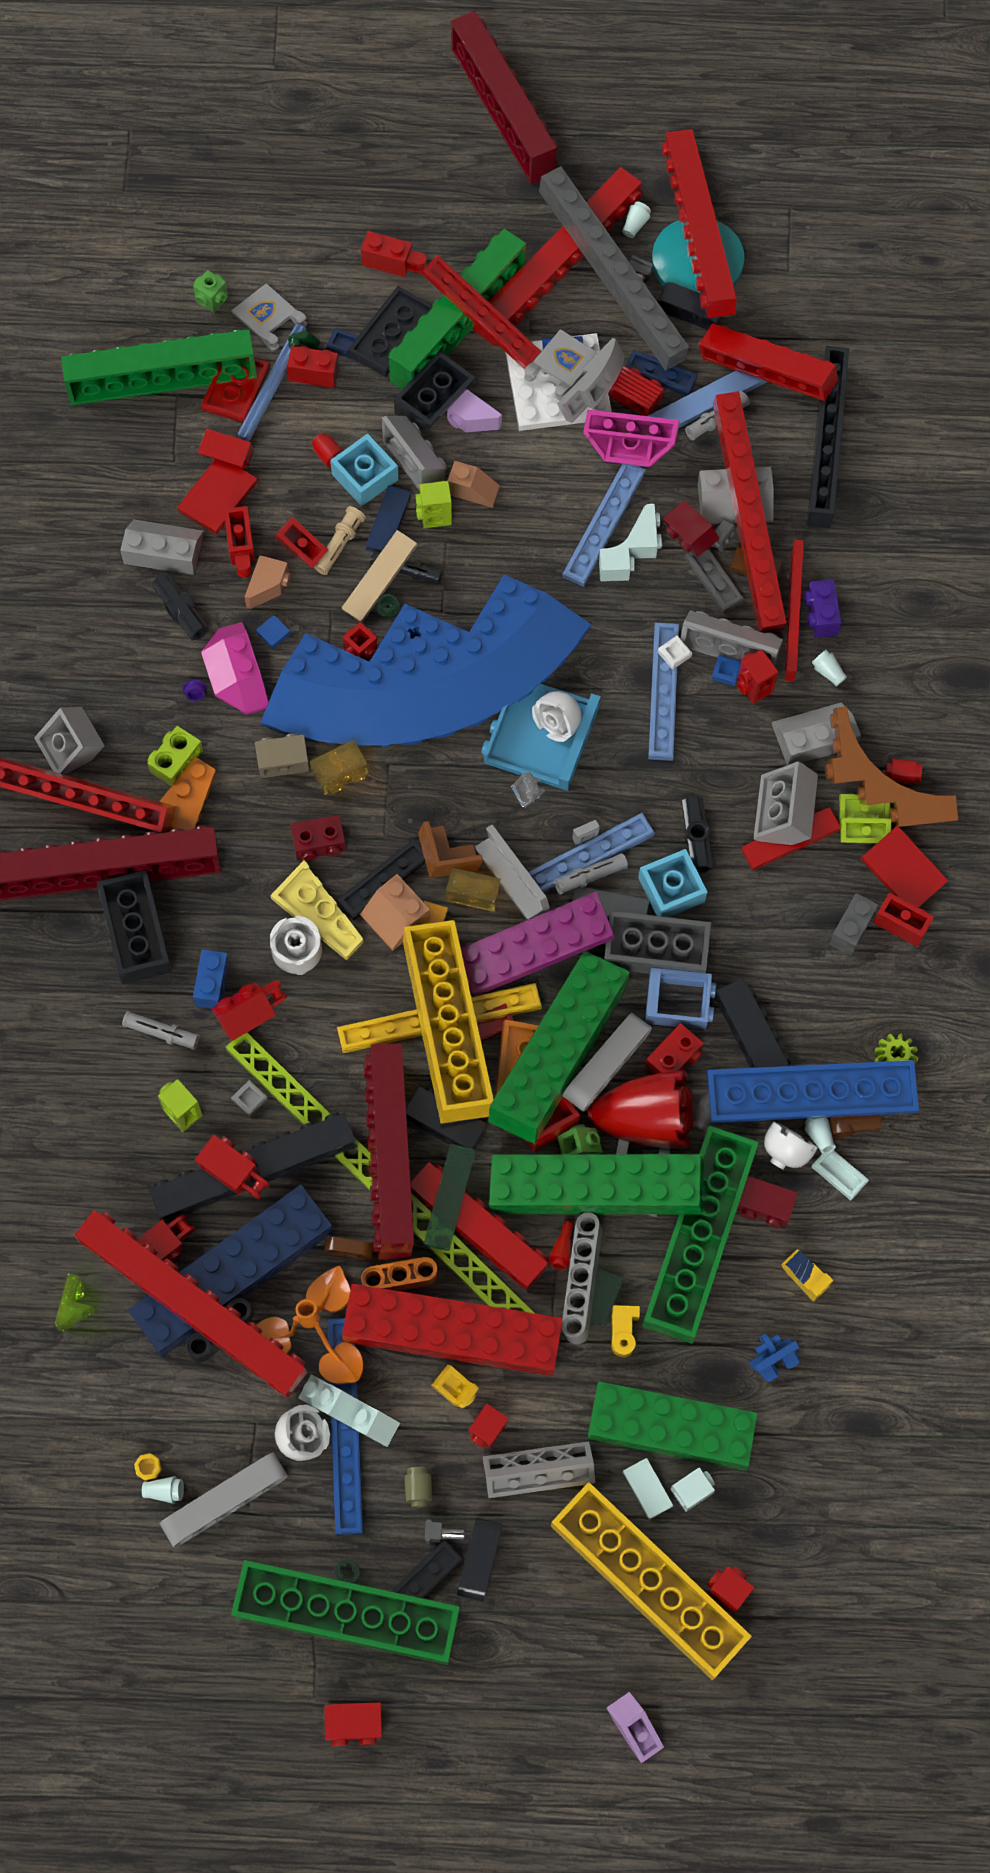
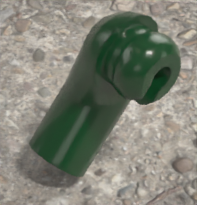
M308 331L292 333L288 337L290 349L291 346L300 347L301 343H305L312 349H316L320 345V340Z

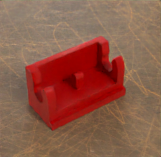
M206 429L198 450V454L201 456H208L230 463L244 470L247 469L251 456L254 453L251 442L210 429Z

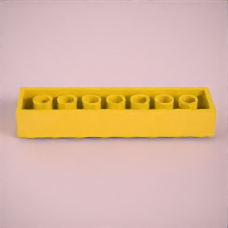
M455 921L404 927L403 945L440 1123L489 1117V1107L494 1099Z
M589 1482L551 1522V1527L711 1680L721 1672L752 1637Z

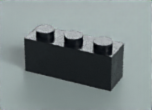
M419 1086L406 1108V1121L470 1157L487 1131V1124L484 1123L485 1120L483 1118L441 1124L434 1090L431 1088H426L425 1090Z

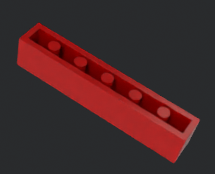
M712 323L699 343L701 356L704 360L823 401L826 400L838 381L836 365L830 361H823L809 354H802L788 347H781L767 340L751 337L747 333H740L726 326Z
M428 1162L410 1182L411 1193L527 1292L547 1270V1257L537 1248L532 1250L527 1246V1240L517 1231L512 1233L507 1229V1223L500 1216L495 1215L493 1217L487 1212V1206L480 1199L475 1198L473 1200L466 1194L468 1190L460 1182L456 1181L453 1183L447 1177L448 1173L440 1165L436 1164V1166H433Z

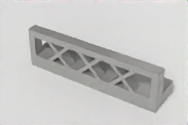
M494 826L487 827L486 830L489 838L475 846V850L478 855H482L483 862L527 920L550 911L546 895Z
M589 1442L483 1456L488 1498L586 1485L588 1482L590 1484L595 1483L594 1462ZM585 1452L586 1454L584 1457L575 1458L572 1456L574 1453ZM552 1456L557 1458L555 1461L545 1460L547 1457ZM520 1461H530L527 1465L518 1464ZM490 1465H504L502 1468L490 1470Z

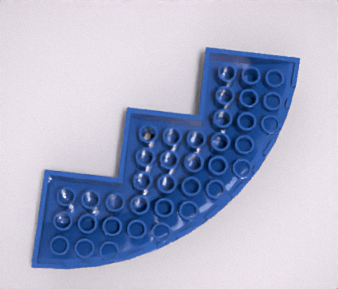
M503 575L470 632L404 604L370 662L305 633L282 670L260 723L286 735L304 734V739L308 741L316 740L326 742L328 745H335L336 743L357 748H367V745H381L382 748H385L388 745L401 743L403 745L422 743V740L437 737V739L455 734L457 730L468 726L472 728L487 721L488 717L501 712L502 707L506 705L509 707L516 701L520 702L532 694L533 689L540 683L547 681L550 675L564 664L568 655L573 650H576L590 629L591 624L549 594L507 575Z

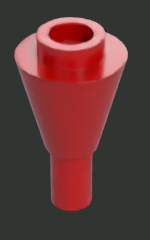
M569 1221L563 1222L561 1235L558 1237L547 1258L551 1266L558 1270H566L570 1267L573 1223Z

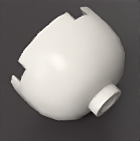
M561 691L549 692L541 697L532 708L533 719L539 729L545 728L550 732L546 736L557 742L566 741L578 730L581 723L582 715L577 701Z
M775 1121L772 1122L765 1135V1149L772 1157L770 1162L783 1170L785 1166L792 1168L804 1166L818 1149L810 1141L808 1143L805 1142L802 1136L780 1123L777 1124Z
M298 1405L280 1417L275 1428V1440L279 1450L286 1457L296 1461L311 1460L319 1456L329 1445L330 1432L328 1423L325 1419L322 1420L317 1414L319 1411L309 1405Z

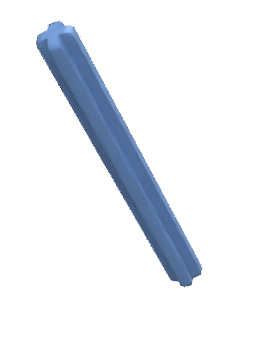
M296 324L291 334L306 331V327ZM288 339L238 432V438L241 440L250 441L287 371L290 354Z

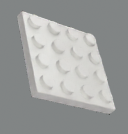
M597 333L572 336L597 353L600 351ZM552 339L533 341L532 343L542 351ZM505 352L519 431L585 423L587 409L612 412L607 393L595 409L587 407L573 423L566 421L557 405L559 400L555 398V389L561 382L541 369L536 378L529 382L524 378L525 370Z

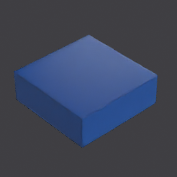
M274 615L256 629V634L272 650L291 635L290 630Z
M719 655L711 679L735 686L741 661Z

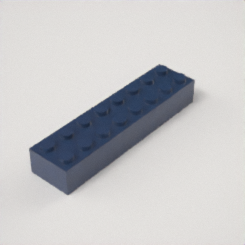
M299 1185L180 1271L179 1274L183 1277L186 1274L193 1277L199 1283L197 1286L203 1292L207 1290L213 1292L220 1298L218 1303L225 1307L234 1299L245 1298L333 1233V1228L303 1186ZM147 1295L128 1309L134 1321L161 1358L196 1332L194 1328L150 1295Z

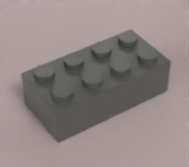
M610 911L608 921L615 939L606 942L604 960L630 972L650 974L651 968L706 973L711 922Z

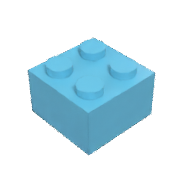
M368 433L330 460L332 475L361 507L387 489L388 485L391 486L398 481V465Z
M686 849L640 867L638 879L657 916L669 918L705 903L707 890Z

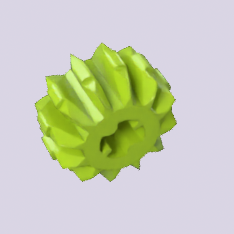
M902 1033L898 1035L896 1040L892 1034H889L887 1041L881 1039L878 1043L880 1047L875 1048L874 1054L878 1056L875 1062L914 1060L915 1064L918 1061V1057L914 1054L918 1049L917 1047H909L912 1040L909 1038L903 1041ZM896 1053H899L900 1057L897 1056L896 1058H894L892 1054L895 1055Z

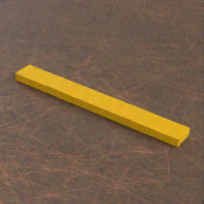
M536 983L471 997L477 1023L506 1017L507 1014L513 1016L542 1009ZM505 1003L508 1007L506 1009L484 1013L486 1011H491L494 1008ZM417 1009L337 1027L343 1053L370 1048L371 1044H388L422 1036Z

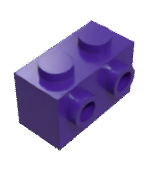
M834 579L811 581L808 591L804 592L805 605L809 607L808 625L812 627L813 637L838 636L841 618Z

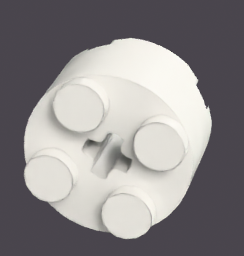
M302 916L285 918L280 920L271 931L270 947L272 957L279 968L288 973L303 975L317 965L322 955V943L317 926L311 920Z

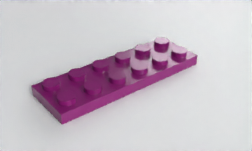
M594 892L461 948L467 980L475 997L615 939L600 898L597 892Z

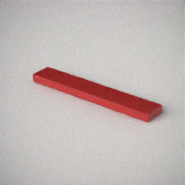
M438 254L422 271L421 274L524 370L542 352Z
M795 540L791 551L784 678L786 679L785 681L794 682L797 672L803 540Z

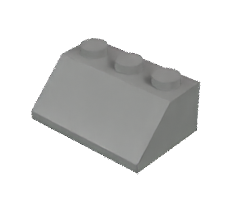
M407 416L382 417L383 442L420 491L419 484L445 481L446 464L441 457L437 458L433 453L434 449L428 440L424 441L421 437V432L416 423H411Z
M771 467L755 468L765 520L766 523H773V479ZM726 469L700 471L698 494L701 516L712 526H719L723 520L737 525Z
M133 519L125 529L120 550L123 563L194 575L204 531Z
M842 703L772 722L787 765L798 761L804 763L835 754L833 752L832 740L836 736L835 728L832 729L830 725V714H833L834 708L845 707ZM848 710L850 724L859 743L861 734L853 714Z
M798 761L761 775L754 840L794 845L811 839L818 780L817 773Z

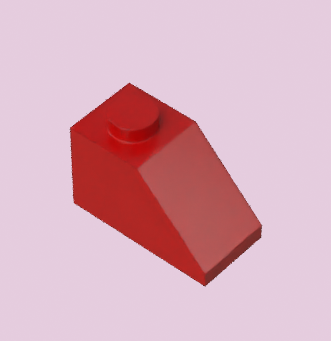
M293 517L289 518L273 536L290 553L311 568L328 551L323 544Z

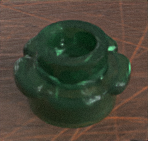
M391 594L382 595L376 603L378 607L377 612L381 616L393 617L397 614V610L400 609L399 601Z

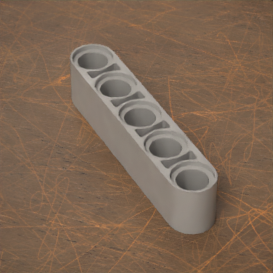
M631 1012L570 1083L563 1097L584 1112L651 1032L652 1027Z
M590 1212L581 1214L576 1221L562 1319V1330L567 1340L573 1344L585 1342L589 1335L601 1248L602 1227L597 1216ZM595 1224V1228L592 1231H583L585 1225ZM589 1248L592 1250L591 1254L587 1257L579 1256L583 1249ZM580 1274L589 1275L585 1282L579 1283L576 1281ZM576 1300H585V1304L582 1307H573V1303ZM578 1324L582 1326L578 1333H569L573 1325Z
M270 1453L162 1520L160 1526L173 1548L178 1547L284 1481L288 1475L275 1453Z

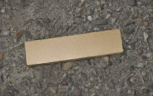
M397 530L342 606V610L363 623L418 546L417 543Z

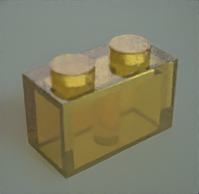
M354 740L310 761L311 772L324 795L330 792L336 793L344 785L352 781L358 782L368 774V764Z
M452 868L446 888V901L495 912L501 890V878Z

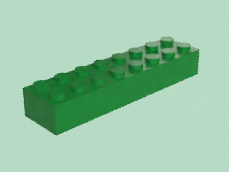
M503 229L499 235L493 236L489 246L484 251L481 250L477 254L474 263L463 270L461 277L489 302L526 264V243L506 229ZM445 295L442 298H438L427 315L424 314L413 331H408L404 336L403 342L398 347L395 346L389 353L390 382L402 390L439 351L448 357L473 329V321Z
M238 329L228 333H212L200 337L190 336L179 340H164L158 343H142L138 346H120L110 350H94L89 353H72L68 356H61L64 382L71 406L210 386L213 377L218 374L217 369L220 362L222 371L217 383L231 382L230 375H233L237 380L244 379L247 373L244 369H241V366L248 369L249 379L257 378L250 330Z
M583 952L491 1103L488 1122L533 1144L536 1143L561 1101L565 1090L574 1079L628 987L629 971L589 952Z
M708 1126L699 1153L704 1162L703 1215L679 1214L642 1327L693 1344L759 1142Z
M701 1154L492 1155L489 1206L495 1214H583L590 1212L593 1214L703 1215L704 1162Z
M244 1560L231 1616L237 1620L448 1665L460 1607Z

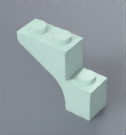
M655 504L644 506L628 538L622 544L612 548L600 549V581L629 580L630 571H634V559L656 558L657 549H661L662 541L661 534H657L656 527H660V514L655 513Z
M313 1375L310 1376L299 1396L300 1400L388 1447L400 1424L382 1412Z

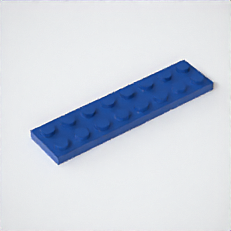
M914 1060L707 1071L711 1123L919 1112Z

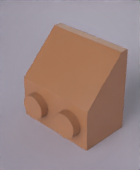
M398 874L375 892L360 913L365 922L392 951L403 943L404 927L422 925L431 918L430 909Z

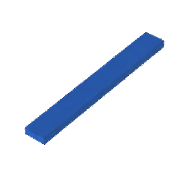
M345 1318L328 1319V1340L333 1350L338 1344L343 1342L342 1332ZM357 1381L348 1384L330 1383V1385L358 1399ZM331 1417L335 1534H363L359 1431Z

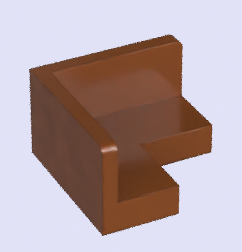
M429 821L423 822L418 836L430 878L478 871L483 862L482 855L476 856L473 845L449 848L444 826L431 828Z

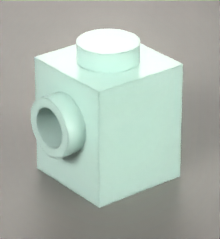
M698 1468L672 1485L671 1491L685 1512H687L714 1493L715 1490L712 1486L715 1483L707 1471L703 1473Z

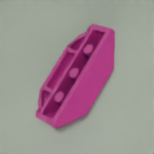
M587 409L583 433L605 462L652 467L676 445L680 421Z
M240 622L219 628L201 652L215 697L239 709L246 715L265 710L269 702L243 623Z

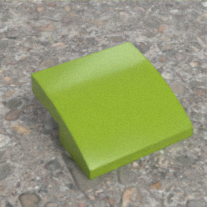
M840 794L839 821L841 826V843L877 844L891 832L890 803L863 806L862 801L858 800L857 794Z

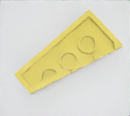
M305 860L271 894V899L294 918L295 916H302L311 920L317 926L321 940L344 959L348 960L363 943L361 935L346 915L341 912L337 903L309 869Z

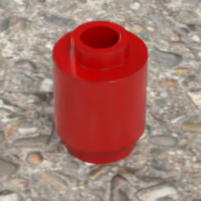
M326 433L317 435L311 444L313 451L327 468H331L330 460L344 451L336 440Z
M892 758L891 763H886L885 775L898 784L914 785V783H920L922 764L916 763V760Z

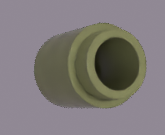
M428 1467L407 1468V1475L404 1476L406 1503H411L412 1508L427 1507V1502L433 1501L431 1474L428 1473Z

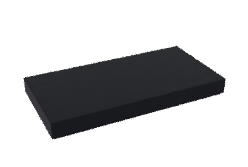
M397 286L348 348L347 356L387 377L390 373L389 353L395 346L398 347L403 342L406 333L410 330L413 331L419 319L424 314L427 315L433 305Z

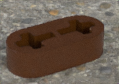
M326 1237L324 1252L328 1254L362 1260L373 1259L372 1243L339 1237Z

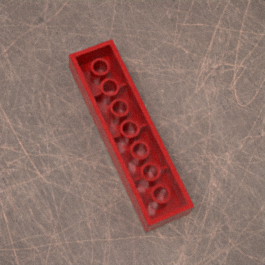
M351 1284L342 1339L343 1342L553 1377L562 1318Z

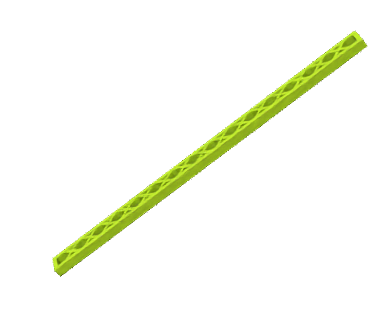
M248 1033L231 1041L226 1046V1050L302 1125L309 1123V1112H319L322 1115V1121L330 1114ZM245 1040L251 1045V1054H239L235 1048ZM255 1060H266L269 1063L268 1071H257L255 1069ZM273 1078H284L286 1080V1089H275L272 1086ZM290 1095H302L304 1097V1106H292L290 1104ZM355 1138L358 1146L356 1147L358 1159H347L344 1153L338 1154L335 1157L370 1190L372 1177H365L362 1174V1165H369L370 1152ZM411 1193L413 1233L487 1306L534 1313ZM417 1219H429L432 1222V1231H420L417 1228ZM435 1237H447L450 1240V1249H439L435 1246ZM454 1255H466L469 1258V1267H457L454 1264ZM473 1273H484L487 1276V1285H475L473 1283ZM491 1291H503L506 1294V1304H495L491 1300Z

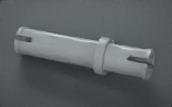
M740 392L742 407L744 408L750 404V401L744 392ZM714 410L710 413L702 414L699 420L685 428V432L691 440H695L706 431H712L716 428L717 423Z
M621 853L587 868H577L573 873L555 879V888L559 894L577 887L584 888L587 886V883L627 869V860Z
M130 1011L125 1013L122 1022L123 1027L164 1039L167 1044L173 1045L175 1043L191 1048V1050L196 1049L200 1038L198 1034L179 1029L178 1025L173 1024L170 1026L131 1013Z

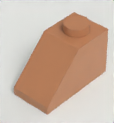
M454 461L448 478L450 496L493 508L500 485L478 467Z
M259 556L245 594L246 608L252 609L282 594L284 586L288 587L291 580V573L288 571V564L286 562Z

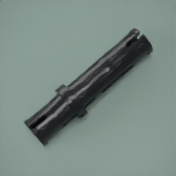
M377 550L372 552L370 565H373L381 552ZM407 560L398 573L412 576L413 580L418 581L422 579L439 585L443 571L425 566L420 561L415 563Z

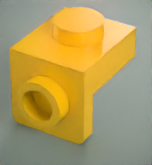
M447 1365L431 1385L450 1403L460 1408L470 1405L474 1401L476 1392L479 1389L476 1384L469 1382L451 1365Z

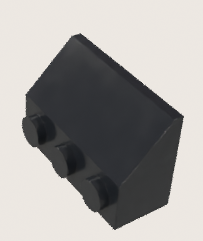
M439 351L394 398V413L398 416H407L409 421L416 423L418 427L430 428L476 380V377Z

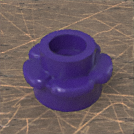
M191 679L183 685L184 694L190 701H199L204 698L207 686L198 679Z

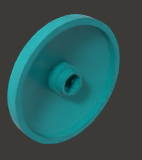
M679 220L675 221L659 234L654 243L652 253L654 274L662 286L667 282H671L701 293V291L696 289L695 279L697 275L693 274L691 269V260L693 259L688 257L687 253L688 239L684 240L683 238L684 223H680ZM717 221L733 286H735L743 271L744 250L737 235L728 226Z

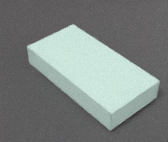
M834 1150L827 1154H821L811 1166L850 1201L869 1181Z
M647 1458L623 1470V1474L649 1520L673 1507Z

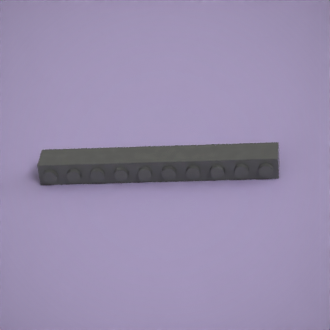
M560 166L541 176L540 194L666 371L683 362L689 346Z

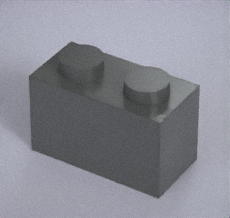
M856 893L835 929L829 945L852 956L870 924L878 904Z

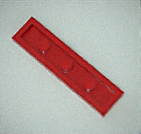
M830 807L814 814L811 839L794 845L753 841L742 846L741 851L753 871L839 832L841 826Z

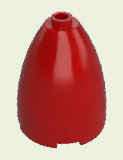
M686 1071L663 1072L633 1079L618 1085L593 1101L592 1106L588 1107V1119L593 1121L594 1126L603 1132L633 1144L662 1149H689L691 1139H687V1136L691 1129H693L692 1091L689 1090L688 1086H685L688 1074Z

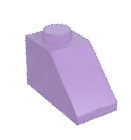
M467 389L447 410L449 423L464 432L499 430L502 426V414Z
M630 1692L607 1707L617 1728L641 1763L664 1748L645 1711Z

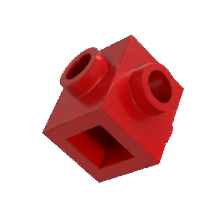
M361 622L348 630L342 637L344 651L368 662L378 649L376 634L371 629H367Z

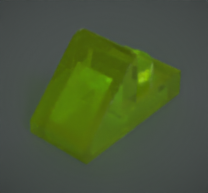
M68 1274L55 1321V1327L59 1331L67 1330L95 1312L93 1306L77 1303V1300L82 1299L84 1285L81 1284L82 1281L77 1275Z

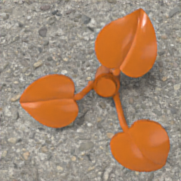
M340 1266L325 1272L310 1285L307 1290L306 1299L300 1301L296 1306L297 1316L293 1317L294 1322L290 1331L288 1323L279 1317H270L257 1324L262 1330L261 1335L267 1340L272 1337L284 1346L282 1351L286 1354L292 1347L289 1337L294 1336L298 1323L305 1328H315L329 1352L319 1362V1371L322 1377L333 1384L355 1383L362 1375L363 1360L359 1350L347 1342L338 1344L333 1350L319 1325V1312H322L323 1309L328 1312H337L348 1304L350 1286Z

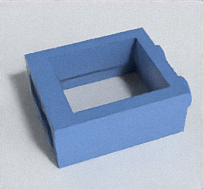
M651 968L645 1022L647 1024L677 1027L681 1023L686 1028L706 1030L707 1023L713 1021L714 1007H709L710 998L715 997L716 983H711L712 974ZM660 983L703 987L700 1018L657 1013Z

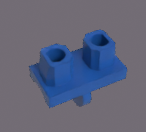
M764 1333L759 1336L762 1344L755 1348L760 1356L748 1362L752 1370L757 1371L765 1381L770 1382L779 1376L774 1365L777 1361L782 1360L787 1369L793 1368L800 1363L796 1351L799 1349V1346L795 1340L792 1342L787 1338L781 1342L778 1335L770 1339Z

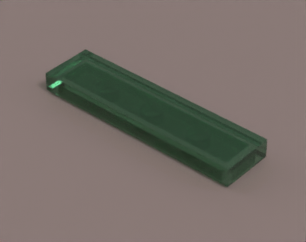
M450 1144L424 1246L450 1252L476 1150Z

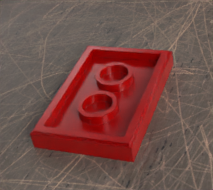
M254 357L257 378L249 379L248 369L241 366V369H244L247 373L244 379L237 380L233 375H230L231 382L217 383L222 371L220 362L217 369L218 374L213 377L201 404V410L243 423L258 396L269 371L270 362Z
M215 459L178 505L177 510L217 535L225 525L223 509L239 507L258 483V480L236 465Z
M898 825L860 858L893 895L901 897L917 908L948 882L944 875Z

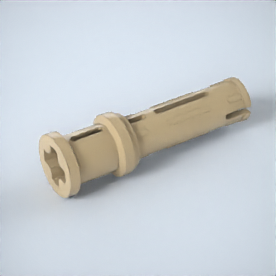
M351 506L347 507L345 517L341 523H337L335 527L336 533L326 547L328 551L314 566L316 571L327 575L347 541L355 537L357 527L366 519L360 510Z

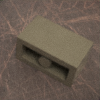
M288 734L283 738L276 739L266 737L255 742L260 778L309 771L304 734Z

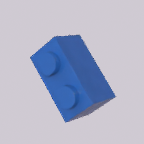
M202 949L193 993L195 1007L211 1009L223 999L229 968L227 953Z

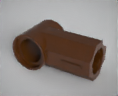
M881 1115L828 1117L832 1138H844L852 1136L854 1133L881 1130Z

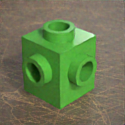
M207 270L195 280L193 288L196 302L215 313L228 298L225 279L219 274H213Z
M583 1124L571 1127L569 1131L557 1136L562 1155H598L602 1153L600 1137L596 1128H587Z

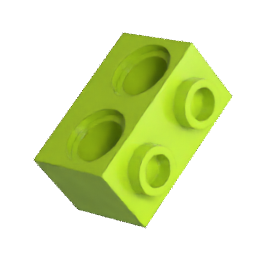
M448 481L419 484L420 494H415L417 519L422 520L423 529L452 525L451 496Z
M178 726L172 732L169 731L165 735L161 747L158 750H154L148 758L150 773L170 786L175 783L195 757L198 758L203 752L201 741ZM178 744H186V747L183 749L175 748ZM165 762L172 763L168 768L160 767Z
M178 1079L174 1083L169 1082L161 1088L158 1098L162 1109L182 1132L203 1116L198 1101Z

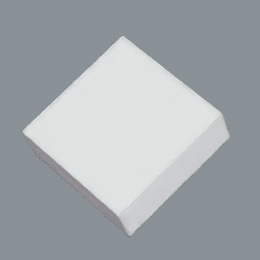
M678 635L658 648V653L672 670L692 657V652Z

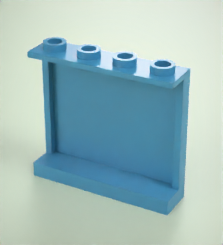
M539 684L533 689L532 694L520 702L516 701L509 707L507 705L502 707L498 720L494 719L491 724L490 733H492L490 741L485 740L481 754L484 755V763L568 791L599 710L601 696L591 694L590 698L586 699ZM561 691L570 695L577 701L581 710L582 719L578 730L564 742H557L548 738L546 735L550 734V732L545 728L539 729L533 719V706L541 697L549 692Z

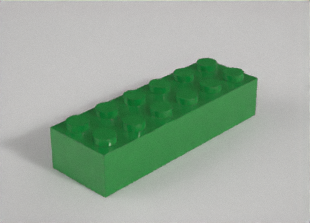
M598 1381L587 1440L746 1471L750 1461L757 1413Z

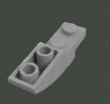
M612 338L582 369L584 376L557 403L566 421L573 423L587 407L595 409L615 383L625 357L615 338Z

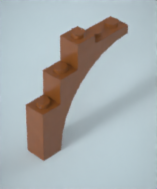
M847 707L833 709V714H830V725L832 729L835 728L836 738L832 740L833 752L837 753L838 758L828 759V764L825 765L826 778L830 779L831 784L860 781V786H857L858 800L862 801L863 806L892 803V807L889 808V817L891 822H894V827L897 825L901 827L958 820L956 795L936 796L916 792L899 785L884 775L868 759L858 744L850 724Z

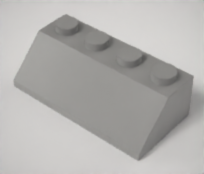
M691 610L684 620L681 640L689 649L717 658L721 655L741 661L748 653H756L762 649L774 667L783 639L778 638L775 634L761 633L755 631L750 626H739L727 619H717L708 616L704 612H694Z

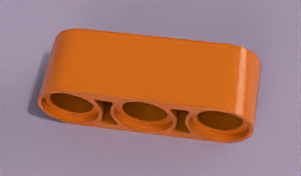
M421 1257L371 1266L363 1271L361 1281L362 1285L369 1286L366 1283L367 1279L370 1276H378L381 1279L380 1283L377 1286L370 1287L394 1291L425 1287L436 1281L437 1265L433 1259ZM421 1267H430L433 1270L432 1274L428 1277L421 1276L418 1273ZM397 1271H403L407 1277L404 1281L397 1282L392 1278L393 1274Z

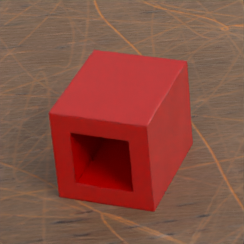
M486 1403L468 1429V1434L471 1436L470 1441L481 1449L484 1446L491 1449L507 1426L509 1418Z

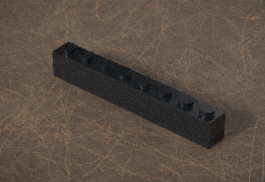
M826 345L823 361L827 360L836 365L838 381L826 400L819 399L807 515V525L830 528L834 515L849 348Z
M339 1112L329 1114L324 1118V1121L316 1124L315 1122H309L302 1125L299 1131L293 1133L290 1131L283 1132L276 1136V1140L268 1143L261 1141L252 1145V1149L245 1152L256 1159L254 1164H256L259 1170L256 1174L265 1181L270 1182L358 1147L345 1112L339 1114ZM203 1169L194 1172L193 1170L184 1171L178 1175L179 1178L171 1181L168 1179L158 1181L154 1184L153 1188L148 1189L157 1215L165 1223L176 1219L182 1214L186 1215L237 1195V1193ZM252 1179L247 1186L251 1188L256 1180Z

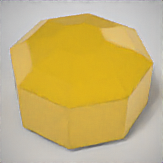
M151 1453L140 1455L134 1464L136 1475L144 1481L157 1479L162 1471L159 1458Z

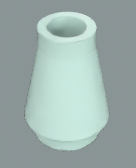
M635 202L634 205H631L622 233L629 238H634L636 233L650 219L651 209L641 202Z
M827 650L822 652L812 662L815 666L814 669L830 680L835 686H838L847 678L833 653L830 654Z
M808 1118L805 1121V1131L818 1146L822 1154L832 1152L836 1146L833 1142L829 1120L827 1118Z
M175 1476L143 1482V1498H151L173 1504L183 1499V1480L177 1479Z

